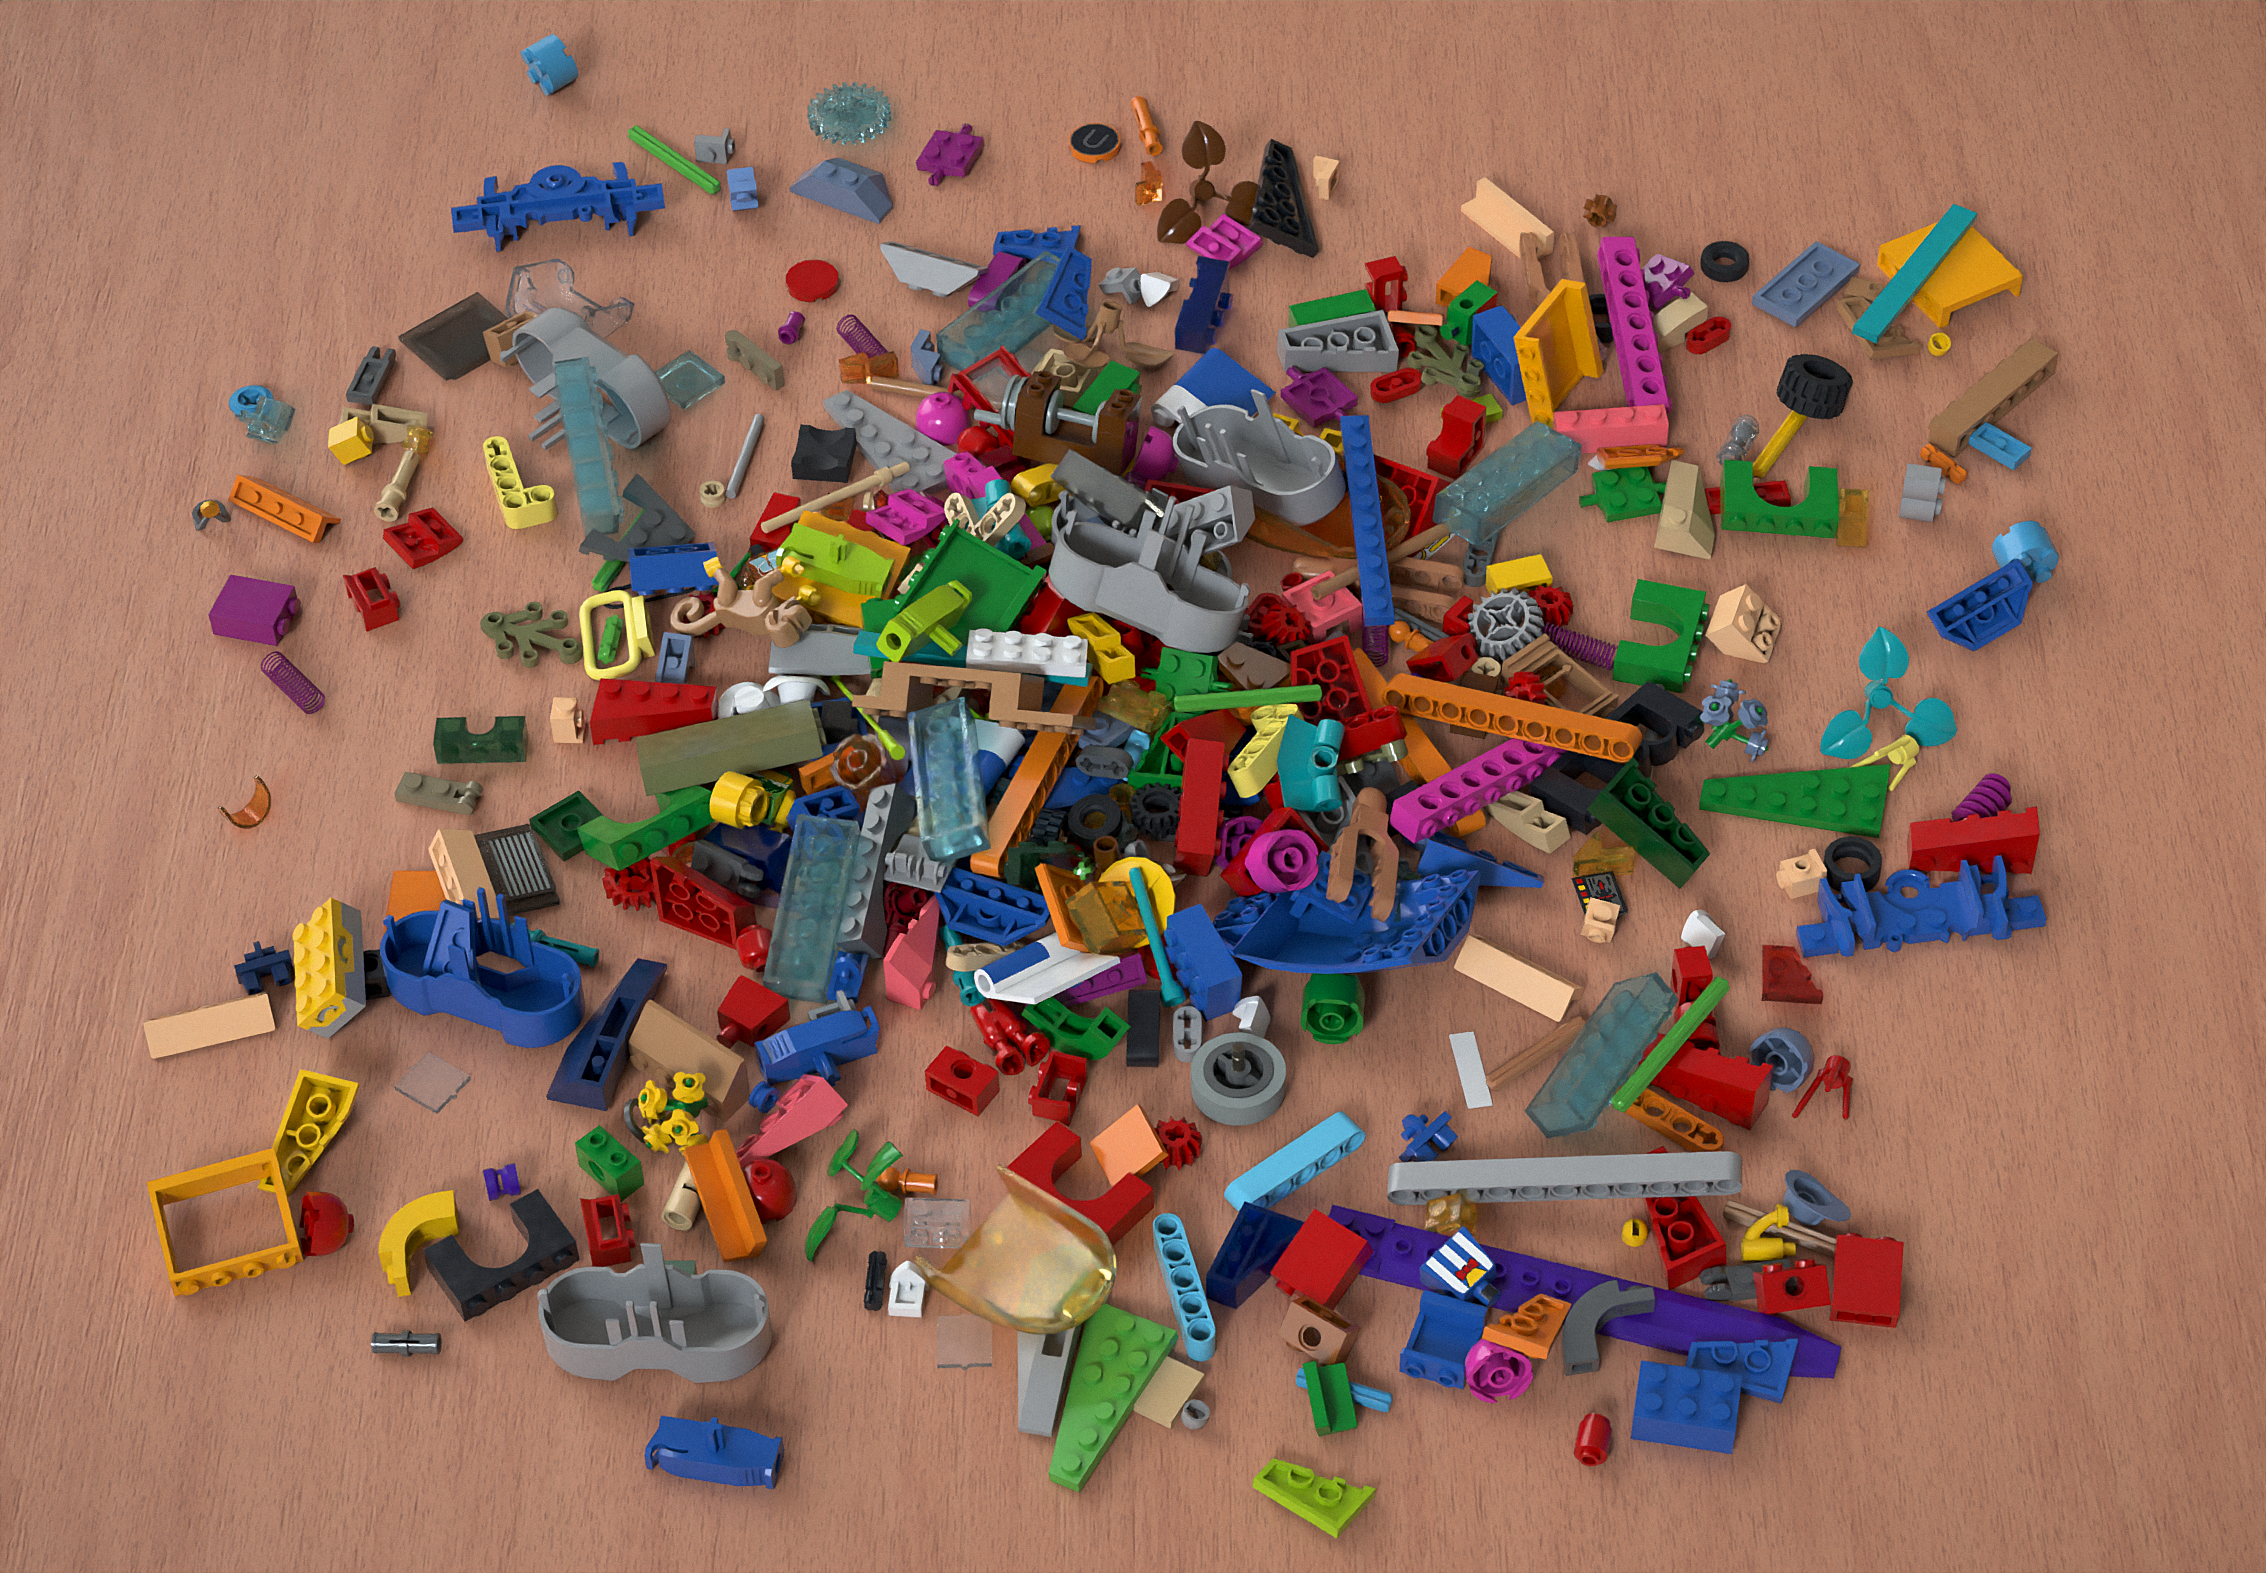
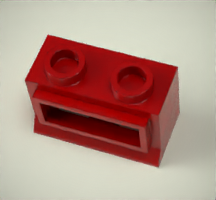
M1396 256L1365 263V268L1372 279V282L1365 284V288L1376 311L1383 310L1384 314L1387 315L1390 310H1402V302L1407 301L1406 290L1403 286V282L1408 280L1405 266L1400 265ZM1391 281L1390 294L1385 295L1386 282Z
M374 567L354 575H343L347 596L349 599H353L356 612L362 613L364 627L367 632L399 620L397 608L401 607L400 601L395 591L389 592L391 587L385 573L379 574L377 568ZM377 588L383 599L372 603L366 592Z
M1050 1051L1047 1061H1042L1040 1064L1037 1086H1032L1029 1092L1028 1104L1032 1105L1033 1116L1059 1121L1066 1126L1070 1125L1088 1079L1086 1058ZM1057 1078L1070 1080L1061 1101L1049 1099Z
M619 1194L595 1199L580 1198L592 1266L607 1267L632 1262L630 1248H635L636 1246L632 1228H625V1223L631 1222L628 1204H621ZM615 1215L619 1238L603 1241L599 1218Z

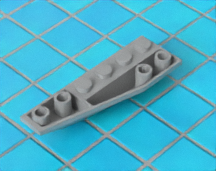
M1229 485L1174 505L1165 535L1177 541L1189 504H1192L1195 508L1184 541L1188 551H1190L1196 531L1207 535L1201 556L1241 542L1255 520L1252 491ZM1166 509L1155 512L1156 518L1152 530L1159 532ZM1143 517L1120 525V531L1129 535V531L1134 529L1138 535Z
M811 624L804 633L799 634L800 640L788 648L777 647L772 640L769 673H777V676L803 674L806 677L817 679L822 678L823 675L870 674L868 656L853 653L854 642L859 631H863V628L834 624ZM900 661L901 663L921 664V663Z
M1063 1245L1032 1260L1017 1312L1018 1429L1020 1432L1052 1437L1097 1275L1096 1251Z

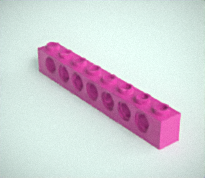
M1602 237L1597 258L1627 407L1664 404L1666 414L1670 413L1672 401L1670 397H1667L1666 393L1667 377L1662 374L1663 358L1662 354H1658L1657 350L1658 334L1653 331L1654 315L1652 311H1649L1648 307L1649 291L1644 288L1645 272L1644 269H1640V249L1636 248L1634 237Z
M1513 738L1394 800L1389 824L1415 844L1433 836L1436 832L1447 826H1452L1456 821L1468 815H1473L1484 806L1493 804L1499 798L1509 793H1514L1520 787L1532 782L1568 750Z

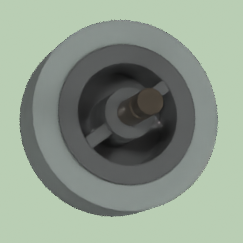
M1249 1033L1223 1034L1207 1041L1194 1055L1191 1063V1094L1196 1106L1207 1117L1227 1125H1250L1268 1118L1282 1104L1286 1092V1065L1280 1051L1268 1040Z

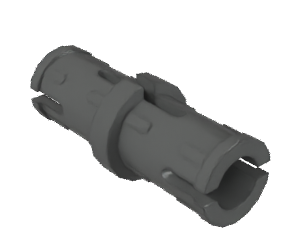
M403 1330L402 1333L374 1332L371 1340L372 1353H401L403 1357H409L412 1353L440 1354L442 1346L441 1334H412L411 1330Z

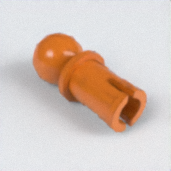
M1402 620L1394 621V625H1390L1388 628L1389 637L1394 642L1402 643L1405 641V649L1407 650L1412 649L1419 653L1434 643L1420 634L1419 629L1411 632L1410 626Z
M889 1166L877 1178V1184L888 1192L902 1187L903 1194L912 1191L936 1195L938 1174L911 1172L910 1168H906L904 1173L900 1174L896 1168Z

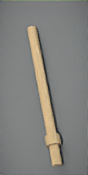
M906 461L890 468L883 467L876 470L874 475L761 523L764 533L771 532L800 519L803 510L817 512L877 485L881 487L893 481V478L909 472L910 467Z

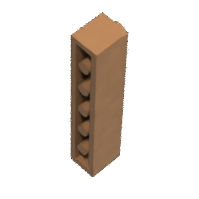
M2033 338L2023 346L2019 345L2011 356L2001 360L1993 371L1986 373L1975 386L1969 387L1963 396L1957 401H1952L1945 411L1932 418L1928 426L1930 430L1928 442L1949 455L1957 457L1970 446L1968 444L1969 436L1985 422L1991 425L1996 424L2055 374L2059 353Z

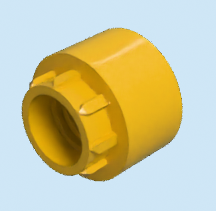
M728 771L719 778L710 799V814L714 820L742 830L749 826L758 825L764 819L769 807V794L763 788L762 783L759 780L733 771Z

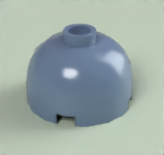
M1786 1027L1774 1028L1759 1036L1750 1047L1749 1054L1752 1053L1753 1060L1750 1064L1759 1067L1762 1063L1773 1065L1770 1090L1772 1091L1778 1088L1786 1090L1783 1093H1789L1800 1087L1813 1071L1815 1057L1813 1048L1808 1039L1799 1031Z

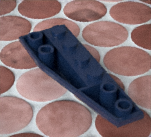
M636 959L567 1047L546 1095L547 1100L602 1111L608 1110L630 1058L629 1039L645 1004L650 999L654 1001L667 970V964Z

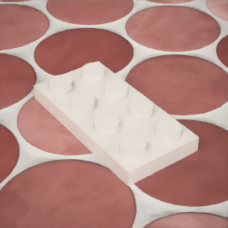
M989 629L970 630L966 669L1085 678L1088 639H1081L1073 635L1054 637L1046 633L1028 635L1017 631L1003 633L992 632Z

